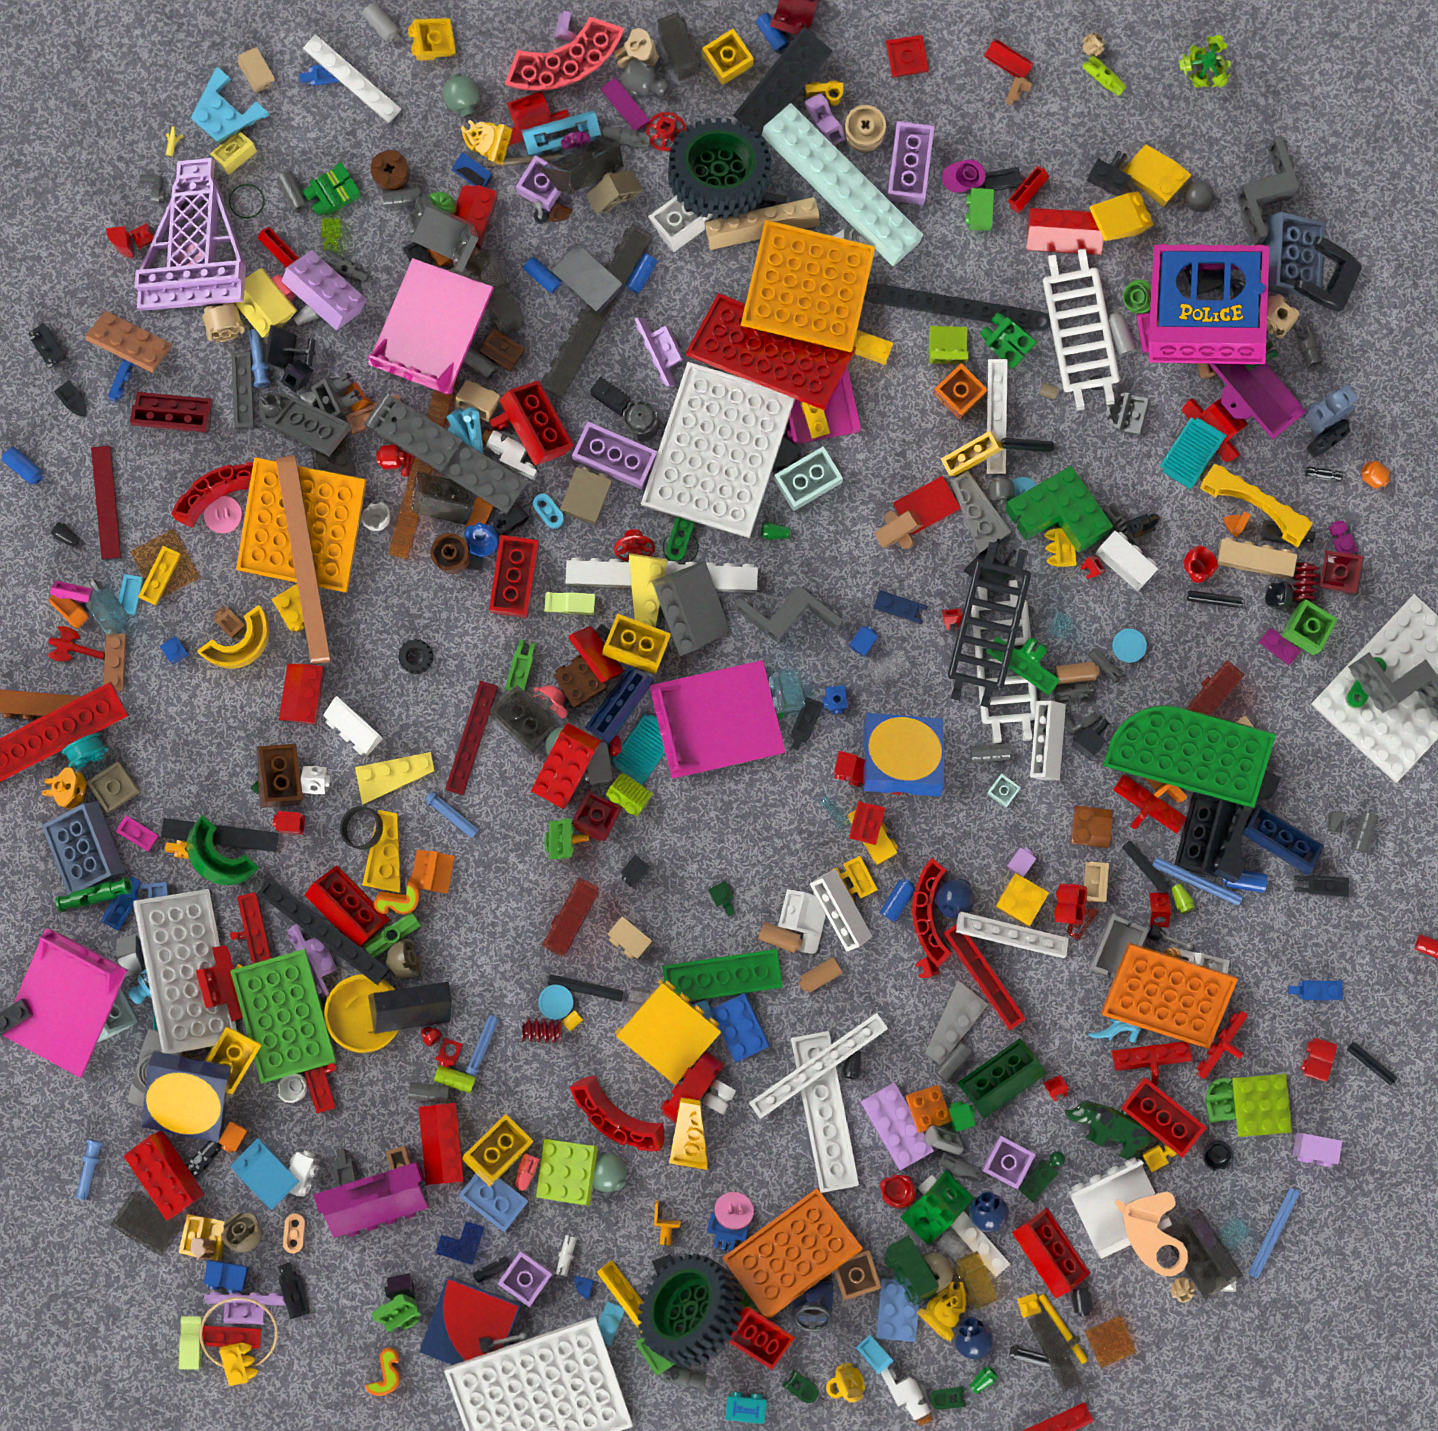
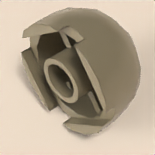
M408 938L393 944L389 949L386 959L387 968L397 977L404 979L418 976L417 973L422 971L420 954L416 958L414 947L417 946Z
M236 1213L223 1225L225 1229L223 1233L221 1232L222 1240L235 1252H249L261 1240L262 1228L257 1218L251 1213Z
M938 1252L922 1255L939 1285L936 1291L938 1293L951 1283L954 1265L950 1258H946Z

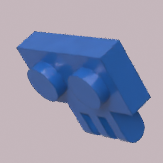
M711 1213L707 1232L716 1234L713 1248L717 1249L719 1241H721V1250H725L726 1243H729L728 1252H731L735 1239L745 1241L749 1224L738 1230L728 1229L718 1222L715 1213Z

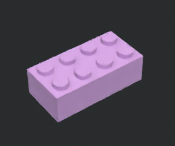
M897 121L887 193L889 201L924 205L934 126Z
M312 250L289 265L281 281L336 331L359 315L367 300Z
M587 422L572 457L574 461L643 490L653 468L657 451L591 422Z
M895 1082L860 1101L898 1170L904 1169L934 1151L930 1145L926 1144L924 1133L917 1132L911 1111Z

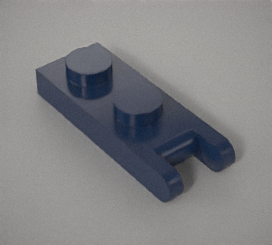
M879 590L873 609L921 625L923 620L916 618L919 608L922 610H927L928 608L927 605Z

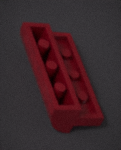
M137 392L135 405L132 406L130 424L131 426L208 433L211 427L210 418L213 400L212 398Z

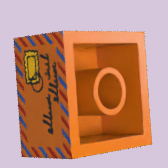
M961 363L934 388L933 395L960 420L987 394L988 389Z

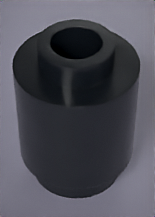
M1088 1287L1073 1289L1071 1297L1074 1313H1078L1079 1317L1089 1316L1090 1311H1094L1091 1292L1088 1291Z

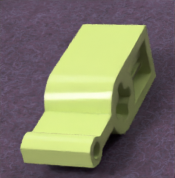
M546 592L544 611L594 615L595 594Z
M181 1316L179 1369H200L202 1367V1346H200L199 1337L202 1316Z

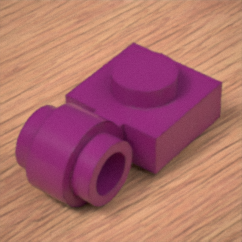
M1337 520L1328 526L1330 534L1338 538L1332 541L1337 552L1352 554L1358 551L1351 533L1344 535L1345 531H1347V526L1343 520Z

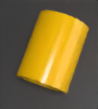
M574 1010L561 1022L571 1031L583 1019Z

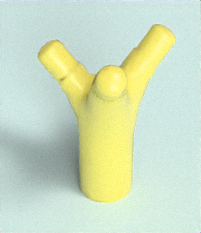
M175 126L171 127V134H166L168 138L166 155L173 157L177 142L184 137L183 134L175 137Z

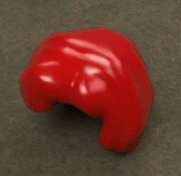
M1202 545L1190 549L1183 560L1186 573L1189 574L1191 580L1195 583L1203 582L1218 569L1217 558L1213 552Z
M894 1174L892 1177L883 1178L879 1186L883 1195V1201L890 1207L902 1209L914 1203L916 1190L910 1176Z

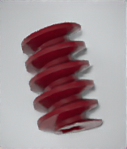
M1296 563L1298 568L1295 569V573L1299 575L1294 577V580L1297 582L1293 586L1297 590L1293 591L1296 597L1292 601L1300 603L1305 599L1310 602L1317 600V597L1313 596L1312 593L1318 592V590L1312 587L1318 585V582L1314 581L1313 578L1319 577L1314 571L1319 570L1320 567L1311 563Z
M527 1018L526 1022H523L522 1042H525L528 1036L530 1042H533L536 1037L537 1043H540L544 1037L545 1043H548L550 1038L553 1044H556L558 1038L561 1043V1019L555 1025L553 1019L547 1024L546 1019L543 1018L541 1024H539L538 1018H535L533 1023H531L530 1018Z

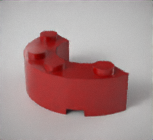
M838 751L833 771L834 779L840 781L847 780L849 781L848 785L859 787L860 784L863 785L865 759L859 758L858 755ZM901 792L890 793L893 795L901 796Z
M707 1050L697 1059L693 1069L689 1067L682 1077L685 1080L681 1085L677 1083L671 1093L674 1095L671 1100L666 1099L660 1107L663 1110L661 1114L675 1124L681 1098L699 1101L725 1064Z

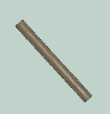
M561 153L537 156L546 162L562 161ZM534 156L504 158L503 166L530 164ZM487 160V167L502 166Z

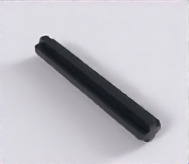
M550 974L547 984L549 986L561 985L571 991L619 1002L623 998L622 990Z

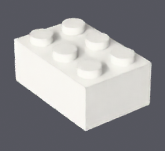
M1114 531L1095 554L1138 592L1158 570L1157 564L1151 558L1144 557L1141 554L1142 550L1136 545L1132 546L1123 533Z

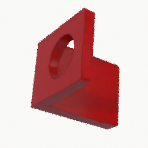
M1150 892L1151 916L1149 927L1152 924L1159 927H1169L1171 916L1169 893ZM1157 917L1165 918V921L1161 923L1155 922L1154 920Z
M444 1038L440 1052L435 1057V1060L439 1061L438 1065L450 1068V1065L455 1066L463 1044ZM448 1044H453L456 1047V1053L452 1056L445 1053V1047Z

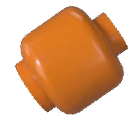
M1369 461L1361 470L1362 480L1372 488L1385 487L1390 481L1389 468L1379 461Z

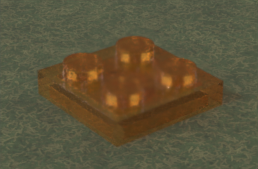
M1120 1315L1084 1331L1100 1368L1137 1353Z

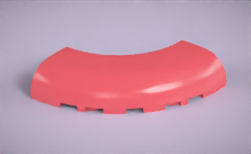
M589 16L584 28L569 44L567 43L548 53L517 50L505 85L521 90L545 91L576 83L593 73L608 59L618 45L625 28Z

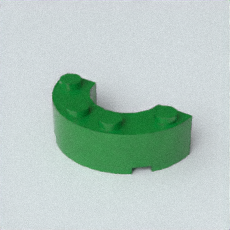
M202 815L191 828L187 838V853L195 870L205 879L220 885H236L248 880L259 869V866L246 854L236 859L225 858L220 855L212 842L216 827Z

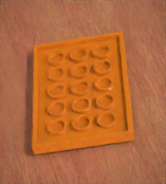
M1129 942L1101 1014L1210 1049L1238 978Z
M816 1188L722 1257V1259L764 1317L769 1319L863 1248Z

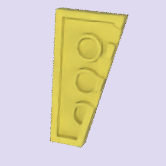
M629 553L634 619L656 628L660 604L651 581L665 576L667 559Z
M431 752L355 767L362 805L435 772Z

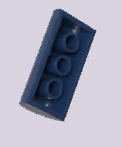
M1260 805L1255 808L1247 820L1242 834L1306 875L1313 871L1324 847L1318 841Z

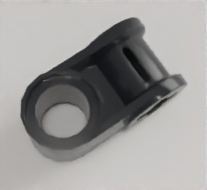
M515 502L507 515L502 513L495 518L493 527L499 536H507L525 523L530 516L518 502ZM500 523H501L502 525L505 524V527H506V528H505V529L499 528V524H500Z

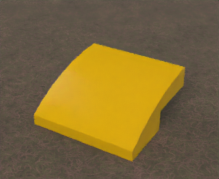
M187 1214L179 1253L195 1257L190 1250L192 1239L206 1238L215 1240L213 1247L217 1250L209 1259L221 1261L224 1247L221 1232L223 1233L225 1229L223 1225L226 1221Z

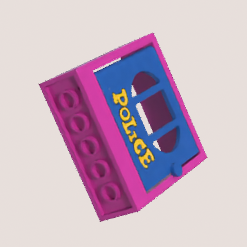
M1241 244L1154 245L1149 326V363L1265 364L1269 246H1245ZM1192 264L1191 298L1187 299L1179 292L1176 279L1182 269H1186V266ZM1159 269H1161L1160 304H1159V324H1158V327H1156V325H1157V306H1158ZM1198 269L1225 270L1223 300H1197ZM1231 270H1241L1245 276L1246 284L1243 291L1231 300ZM1260 270H1262L1261 283L1259 282ZM1259 294H1261L1260 328H1258Z

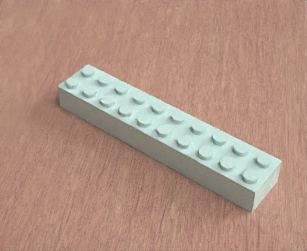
M791 103L764 126L761 136L872 246H875V249L892 266H895L919 244L923 234Z

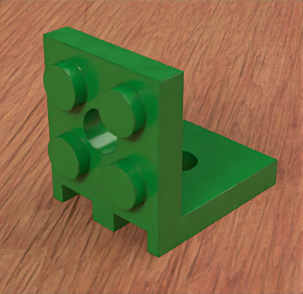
M946 1170L929 1190L909 1207L900 1218L928 1245L956 1221L974 1197ZM923 1217L927 1218L929 1220V1223L926 1222L923 1219Z

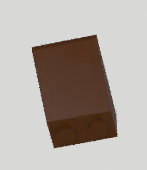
M296 744L258 746L260 807L299 805L303 800Z

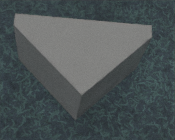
M136 935L118 938L116 957L119 965L128 969L126 976L142 973L143 968Z

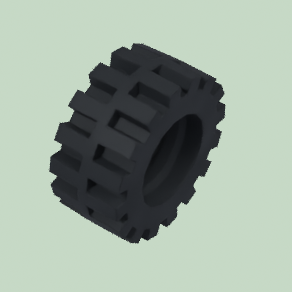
M413 639L408 640L399 649L398 658L400 665L405 671L411 674H421L431 667L433 652L430 646L423 640ZM413 649H419L424 654L423 661L416 665L408 660V654Z

